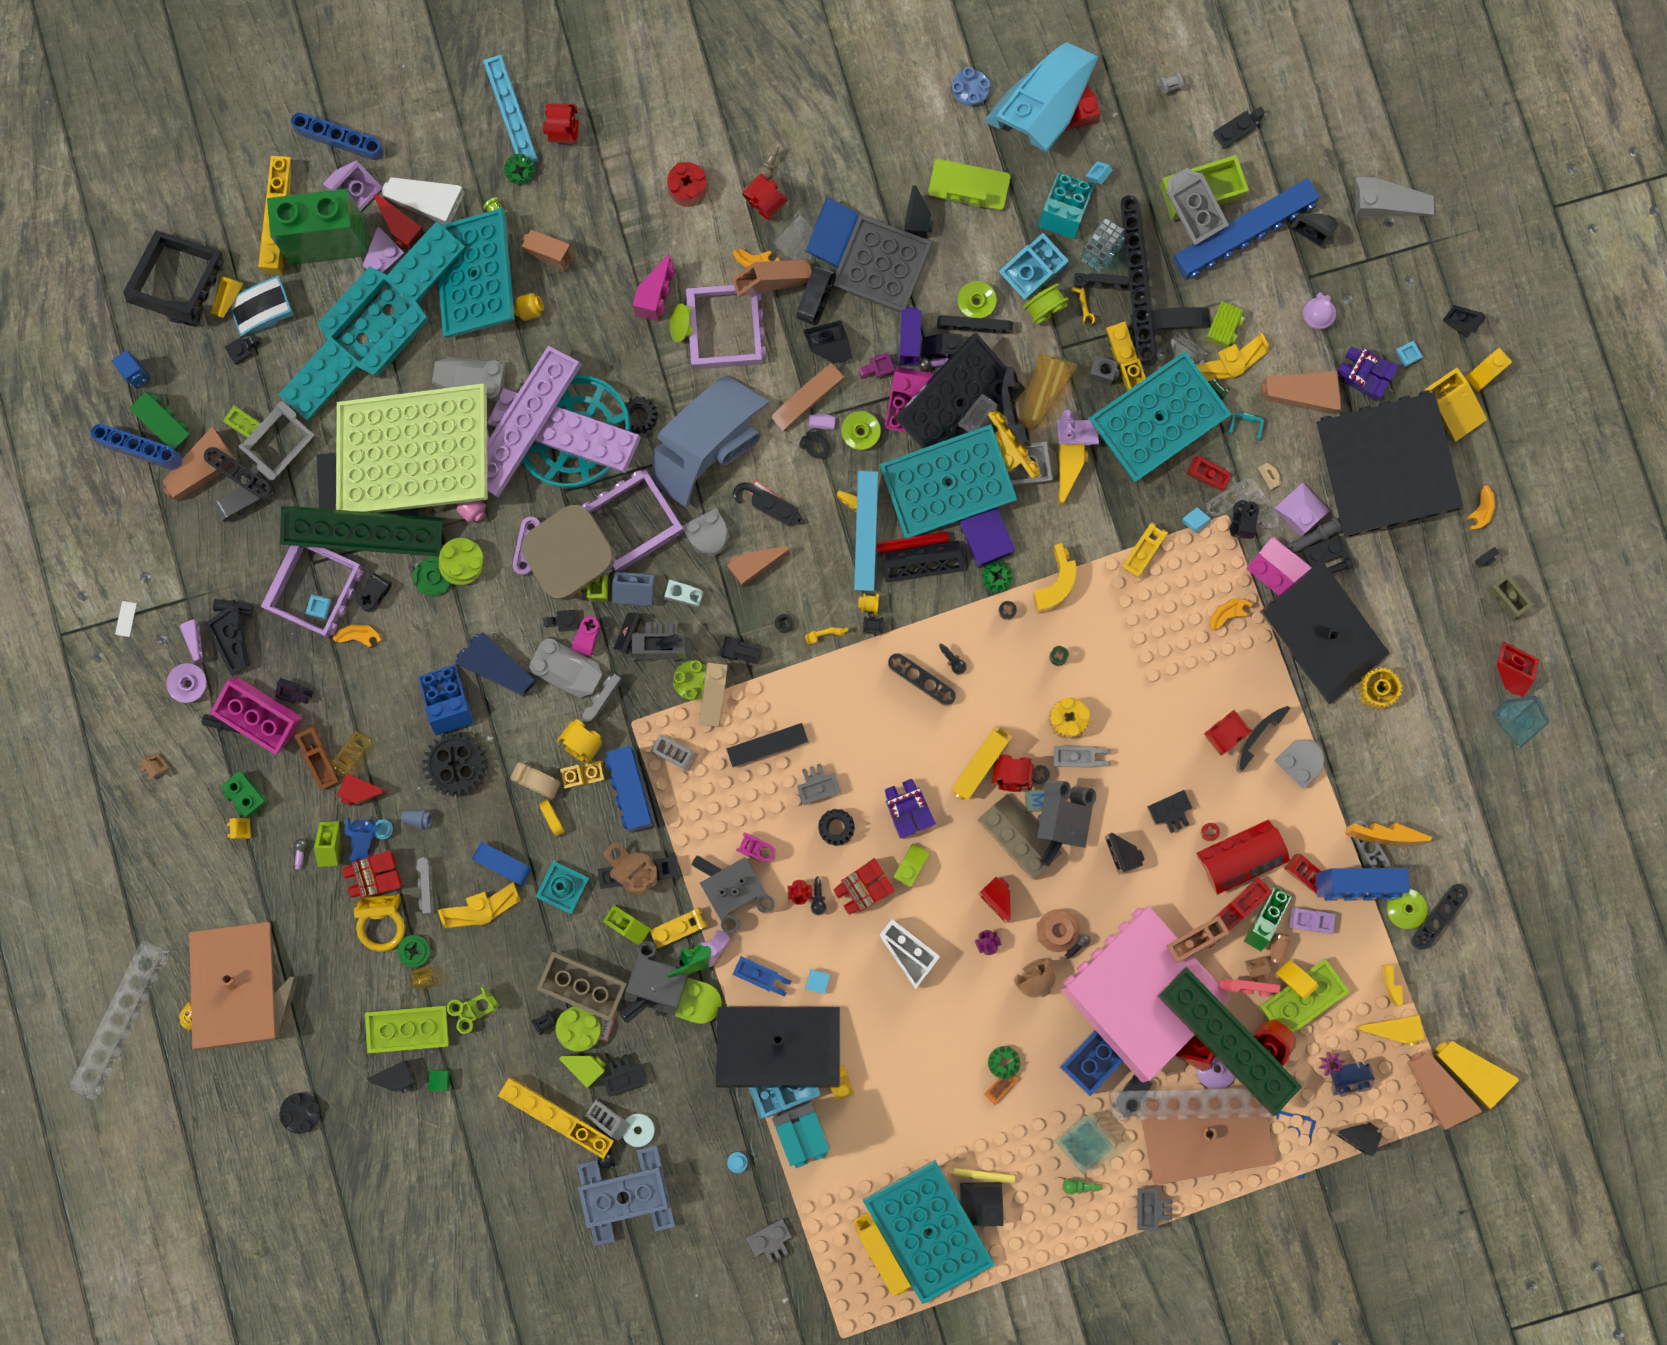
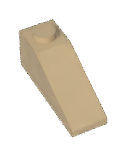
M706 664L699 725L719 727L727 665Z

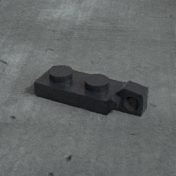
M1262 107L1253 112L1250 109L1244 111L1214 131L1213 135L1223 149H1226L1255 130L1260 124L1258 120L1264 117L1266 112Z
M1075 273L1073 286L1082 288L1091 284L1093 288L1112 286L1114 290H1123V288L1128 286L1129 277L1096 273Z

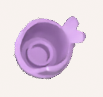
M1319 292L1316 295L1317 298L1311 299L1304 306L1303 318L1309 327L1323 330L1331 326L1335 321L1336 309L1330 302L1331 297L1328 295L1324 296Z

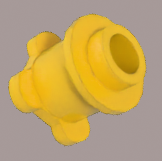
M863 593V597H859L858 608L862 609L861 613L863 611H870L877 615L879 594L867 596Z

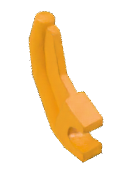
M735 249L732 252L736 261L745 268L754 262L770 261L769 257L772 256L771 251L761 253L760 255H751L742 249Z
M1488 485L1483 486V489L1480 491L1479 507L1467 517V520L1473 519L1476 522L1475 526L1469 527L1470 531L1478 530L1491 521L1495 509V498Z
M1231 599L1219 606L1211 616L1209 629H1219L1229 618H1246L1248 613L1244 612L1242 608L1243 606L1251 608L1253 604L1244 599Z
M349 625L340 629L333 636L335 642L343 643L356 640L369 648L373 647L371 644L372 638H376L379 643L383 642L380 635L369 625Z

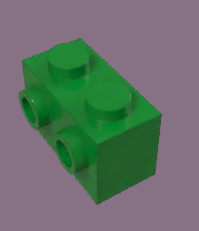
M238 771L221 785L224 790L222 794L229 802L233 801L235 803V810L241 817L251 818L268 804V801L242 771Z

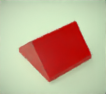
M1195 1035L1176 1054L1179 1059L1202 1072L1211 1066L1215 1055Z

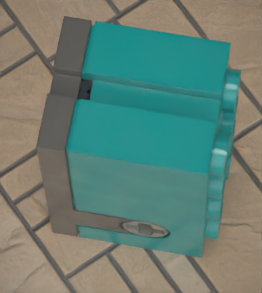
M813 1101L772 1118L790 1167L795 1165L796 1168L808 1164L810 1158L814 1157L815 1160H819L827 1156L828 1151H830V1144Z

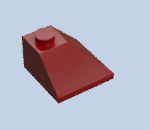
M1088 85L1085 87L1069 125L1063 132L1099 122L1101 113L1096 97Z
M1503 641L1496 666L1504 688L1514 695L1524 697L1535 681L1539 659Z
M995 877L978 895L1007 923L1011 919L1010 890L1008 889L1010 885L1002 877L1000 879Z

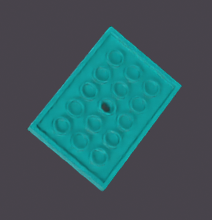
M499 208L441 225L466 247L465 251L438 279L443 337L450 338L515 320L505 210Z
M1184 351L1095 413L1088 420L1135 483L1232 414L1187 352Z
M992 424L880 464L905 538L913 537L1018 500ZM949 478L952 479L951 485L947 482Z
M936 1160L863 1198L866 1208L922 1304L995 1265Z

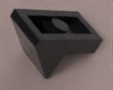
M1453 305L1443 321L1464 337H1468L1471 332L1475 333L1486 317L1481 312Z

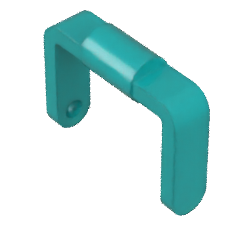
M1234 413L1228 434H1232L1235 418H1241L1245 421L1260 423L1256 439L1259 441L1264 420L1250 413Z

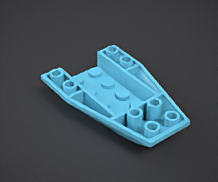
M1068 42L1062 44L1003 95L984 121L1000 130L1006 124L1029 135L1031 145L1048 152L1069 125L1098 61V56Z

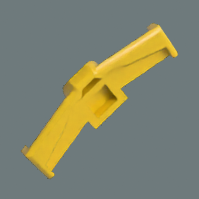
M1260 333L1241 350H1238L1236 344L1217 353L1220 360L1195 365L1208 382H1211L1215 377L1218 380L1236 378L1269 352V345L1263 333Z
M513 881L490 898L487 897L486 892H482L466 898L468 906L437 910L444 928L472 925L482 926L490 923L494 918L521 900Z

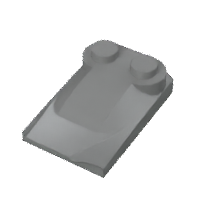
M1185 168L1167 179V195L1186 230V235L1190 238L1193 245L1198 244L1229 225L1202 173Z
M447 357L435 361L432 384L438 389L484 383L487 386V402L497 403L503 390L506 364L495 360L488 362Z
M1047 442L1031 443L1032 446L1022 444L1027 449V455L1031 461L1038 465L1041 475L1038 478L1032 479L1024 466L1020 464L1009 473L1013 486L1052 481L1059 474L1056 451L1052 450L1047 445Z
M545 637L540 643L528 668L529 673L580 699L586 695L593 694L603 675L599 668V663L548 637Z

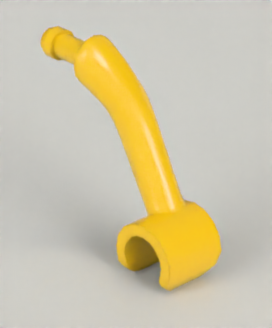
M1072 287V292L1080 293V304L1084 315L1082 323L1084 324L1085 319L1090 318L1092 326L1095 317L1088 311L1084 288Z
M831 627L817 632L812 631L805 635L808 645L818 642L817 637L827 634L843 636L849 629L847 627L844 629Z

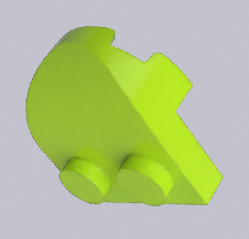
M687 978L675 1017L699 1024L712 1021L718 1016V1007H722V999L719 992L710 984Z

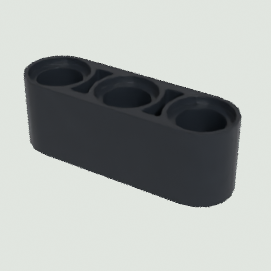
M819 266L813 269L797 309L796 318L814 326L819 323L836 280L835 272Z

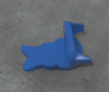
M350 818L346 819L345 834L350 835V838H352L351 847L353 848L349 861L353 862L359 858L369 857L368 849L370 848L371 839L376 834V820H374L372 825L368 820L358 819L350 824Z

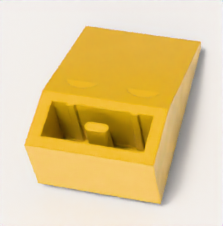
M1455 368L1424 390L1435 392L1443 427L1454 442L1487 421L1470 384L1458 368Z

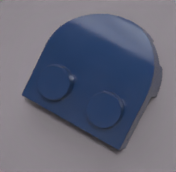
M1362 1062L1352 1063L1343 1066L1342 1071H1333L1330 1074L1333 1081L1331 1086L1333 1096H1347L1356 1090L1365 1092L1370 1090L1375 1082L1370 1063L1363 1065Z

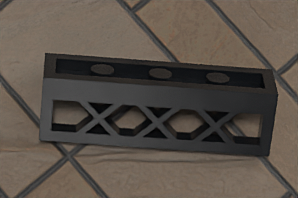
M959 541L881 553L885 582L964 571ZM958 558L959 565L949 566L946 563L950 559ZM936 561L939 563L934 569L927 567L930 562ZM913 564H916L920 567L915 572L907 570L908 567ZM897 567L900 569L895 575L888 574V568Z

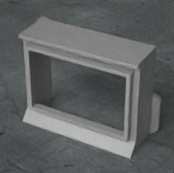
M282 401L276 405V408L254 432L238 446L258 464L257 469L270 480L276 479L315 437L310 430L295 418L296 413ZM283 414L306 436L272 471L250 449Z

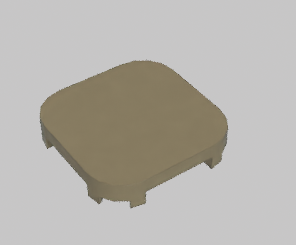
M569 505L562 508L530 530L522 541L521 551L541 587L549 596L558 600L568 601L573 599V595L604 574L608 575L612 571L616 556L614 548L609 544L593 518L594 516L587 509L579 505Z

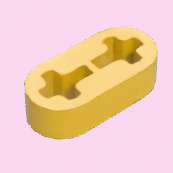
M546 799L539 803L555 837L565 833L549 800Z

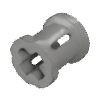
M1179 72L1168 78H1160V85L1164 95L1172 90L1184 89L1183 79Z

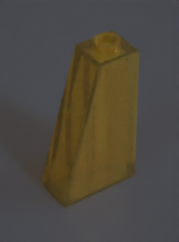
M1042 353L1039 354L1018 419L1019 424H1025L1028 426V430H1032V428L1037 429L1074 375L1077 364Z

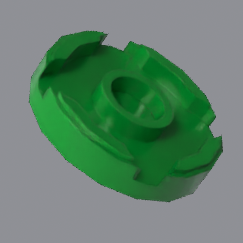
M426 558L415 567L413 582L423 595L438 597L446 593L452 584L446 581L440 573L439 558Z

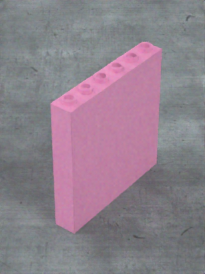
M1149 906L1143 909L1141 907L1136 909L1131 914L1133 918L1129 922L1127 920L1118 927L1119 932L1116 935H1110L1104 941L1106 945L1102 949L1100 947L1097 948L1090 955L1092 958L1088 962L1084 961L1077 968L1078 972L1074 976L1070 975L1063 981L1064 986L1060 989L1141 1082L1150 1081L1194 1036L1188 1027L1158 997V994L1183 968L1187 967L1223 1005L1230 999L1229 995L1221 990L1220 985L1194 956L1176 963L1167 945L1178 938Z

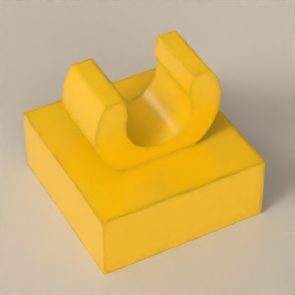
M250 818L229 819L230 822L227 823V826H230V834H227V837L231 839L251 838Z

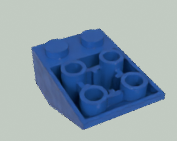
M456 664L418 676L428 720L436 736L474 723Z

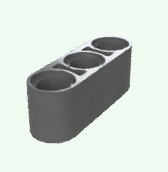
M257 483L253 485L260 491L259 494L261 492L265 493L267 491L265 489L266 485H264L263 487L259 486ZM241 487L214 503V507L221 520L228 522L273 497V493L266 499H260Z

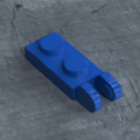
M742 956L732 974L784 997L786 996L784 990L772 986L775 979L780 980L786 985H790L792 982L778 975L777 972Z

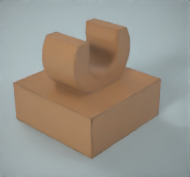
M158 753L148 756L140 762L142 764L141 771H147L150 774L148 776L149 780L166 773L169 769Z
M1265 956L1245 961L1246 969L1254 982H1257V976L1263 975L1265 980L1268 979V973H1271V968Z

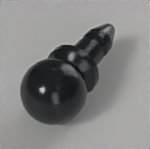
M940 643V650L949 660L947 664L951 666L953 673L957 675L965 673L967 670L966 662L959 659V655L954 656L947 646Z
M816 876L814 881L815 897L811 899L813 902L810 908L813 914L820 916L826 912L827 906L824 902L825 897L822 896L821 880L819 876Z
M599 1129L601 1133L605 1134L602 1129ZM612 1148L608 1150L604 1159L598 1157V1163L601 1167L609 1168L613 1165L614 1156L611 1154Z

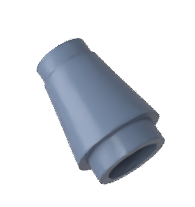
M427 810L403 811L401 815L402 823L423 830L430 828L433 820L432 813Z

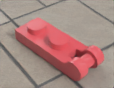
M1223 979L1220 982L1222 991L1238 992L1242 989L1241 993L1254 994V991H1259L1260 996L1271 997V993H1280V985L1236 979Z

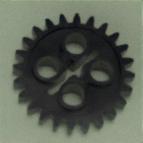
M449 732L448 738L441 735L442 741L439 742L434 739L436 745H428L432 751L424 753L429 757L427 760L422 761L428 764V767L423 768V771L429 772L425 778L432 779L429 783L430 786L437 784L435 788L437 792L443 788V795L450 791L451 797H454L455 792L462 797L464 790L467 794H470L469 788L472 787L476 790L475 783L482 784L483 782L479 778L480 776H486L482 772L483 769L488 768L487 765L483 764L488 758L482 757L486 751L484 749L479 750L482 744L476 743L474 745L476 739L472 737L468 740V734L466 733L462 738L460 732H457L455 737L451 732ZM452 747L455 748V760L460 763L457 765L459 782L456 781V769L451 766V764H454ZM462 748H467L468 755L464 758H460V750ZM447 751L449 754L448 759L440 761V754ZM470 767L472 770L471 775L463 777V769ZM451 771V779L444 781L442 778L443 773Z

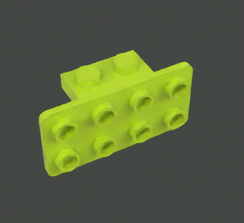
M936 159L928 195L949 200L953 203H964L973 207H984L1001 211L1004 209L1010 174Z

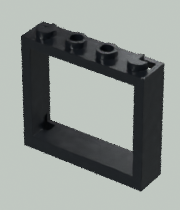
M155 230L123 291L126 303L193 324L196 316L200 315L203 302H206L209 297L211 286L216 284L219 271L223 270L222 265L225 260H223L222 252ZM164 246L210 261L187 307L141 292Z

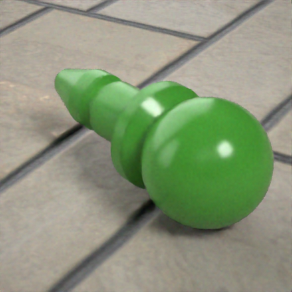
M1073 1178L1066 1179L1062 1185L1063 1191L1068 1195H1073L1076 1192L1081 1194L1082 1191L1096 1192L1102 1190L1100 1185L1094 1183L1082 1184V1180L1076 1181Z

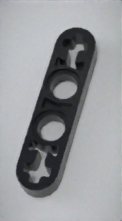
M942 315L937 317V328L955 331L1012 334L1013 322L999 319Z
M210 447L205 450V461L219 472L260 499H266L271 495V485L218 448ZM216 453V456L223 461L220 464L215 459L211 460L209 455ZM229 462L235 465V469L231 473L225 471V465ZM245 473L251 475V481L247 484L241 482V476ZM255 483H257L261 487L266 485L265 489L267 491L265 493L261 492L259 494L260 491L253 485Z
M895 653L890 656L888 666L894 673L944 706H949L955 701V691L902 654ZM900 658L903 666H906V663L910 664L904 674L901 673L902 667H893V659L897 660ZM910 669H917L919 671L917 679H910L908 677ZM927 680L935 682L936 687L934 690L929 691L924 687ZM939 685L943 687L940 691L945 694L947 692L951 693V700L943 701V695L938 693V696L934 695L938 691Z
M1454 884L1448 888L1413 934L1411 943L1414 948L1424 950L1433 943L1467 898L1468 891L1464 885ZM1454 889H1461L1460 894L1462 897H1456L1453 902L1446 899L1447 897L1449 899L1453 898L1455 895ZM1443 903H1447L1451 907V911L1447 915L1443 914L1440 910ZM1431 919H1435L1439 923V927L1435 931L1431 930L1428 926V922ZM1426 932L1432 934V937L1430 935L1425 937V945H1418L1419 940L1417 937H1423Z

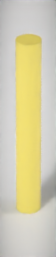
M953 1169L954 1177L1014 1183L1015 1175Z

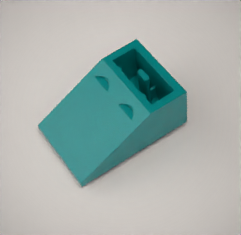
M1058 172L1043 208L1038 227L1075 239L1094 185Z

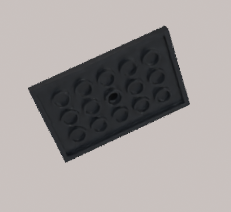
M974 332L894 418L922 449L993 424L988 413L997 411L1002 414L1004 412L1002 387L1007 367L984 340ZM1020 382V389L1013 391L1014 400L1026 389Z
M1319 561L1260 611L1328 704H1331L1390 654L1323 561Z
M718 1007L716 1088H840V1007Z

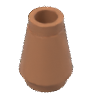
M1274 932L1271 939L1270 961L1283 963L1291 942L1289 940L1290 935Z

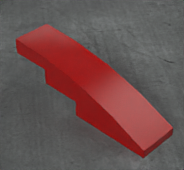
M1258 877L1213 918L1220 916L1228 931H1231L1242 919L1263 902L1272 891Z

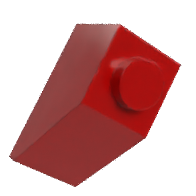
M346 774L337 796L342 798L340 802L352 806L353 803L360 805L384 796L387 791Z

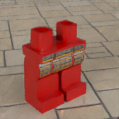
M392 849L354 861L351 865L342 869L345 879L356 878L357 884L347 887L350 897L361 896L363 898L403 886L398 869L378 874V872L397 867Z
M875 858L842 879L841 883L833 890L838 899L846 894L852 899V901L843 906L848 915L857 911L862 912L895 892L886 875L868 886V884L884 875Z

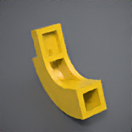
M1062 543L1056 544L1053 547L1059 570L1058 579L1053 585L1033 592L1037 613L1051 610L1061 604L1069 595L1074 585L1076 563L1075 560L1067 562L1069 553L1067 548H1063Z

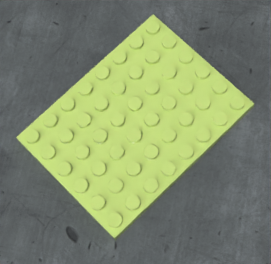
M484 383L337 402L336 510L377 513L488 500L487 386Z

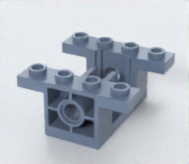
M657 1145L637 1150L641 1171L602 1181L598 1160L577 1165L581 1186L578 1187L585 1222L587 1228L591 1227L595 1246L616 1241L612 1222L651 1213L655 1231L675 1227ZM620 1192H626L629 1195L628 1202L623 1203L619 1201L618 1195Z

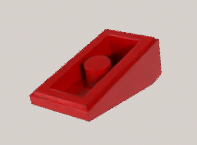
M1196 456L1192 459L1186 475L1224 492L1232 473L1200 456Z

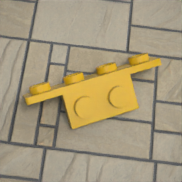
M997 411L988 413V416L998 429L995 435L1008 473L1022 464L1032 479L1038 478L1041 475L1038 465L1028 457L1027 449L1022 444H1019L1016 439L1017 436L1006 425L1005 417Z

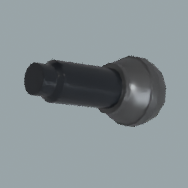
M1085 933L1080 934L1077 943L1066 952L1065 957L1070 959L1081 948L1089 946L1091 943L1089 935Z

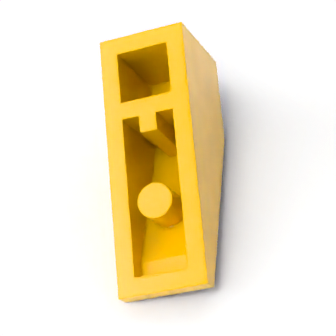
M1060 444L1059 506H1063L1083 468L1084 462L1088 461V450H1084V444Z
M1420 1015L1355 1026L1358 1031L1398 1043H1406L1407 1047L1419 1045L1420 1040H1425Z

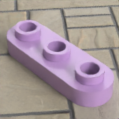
M535 517L525 518L520 527L513 568L517 574L522 576L532 572L521 549L522 541L529 532V526L535 525L536 527L540 524L539 520ZM522 563H527L525 569L520 568Z

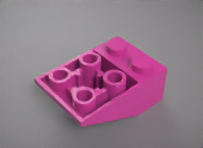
M667 255L637 287L633 302L634 312L637 317L659 322L660 316L663 317L666 307L664 300L669 297L671 289L669 281L674 279L676 270L671 255Z
M896 366L885 429L906 432L895 420L894 416L934 375L933 373Z

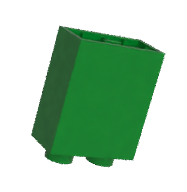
M347 189L267 198L270 237L291 265L365 257L367 255L365 218Z

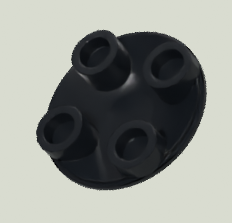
M294 1093L288 1096L281 1104L279 1120L292 1133L302 1134L309 1132L319 1122L321 1114L319 1103L313 1096L307 1093Z

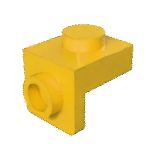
M844 1065L840 1066V1088H831L836 1102L855 1095Z

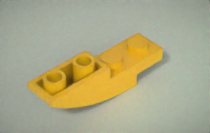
M1124 321L1105 329L1111 344L1110 348L1113 357L1118 362L1117 367L1120 369L1121 378L1128 391L1146 379Z

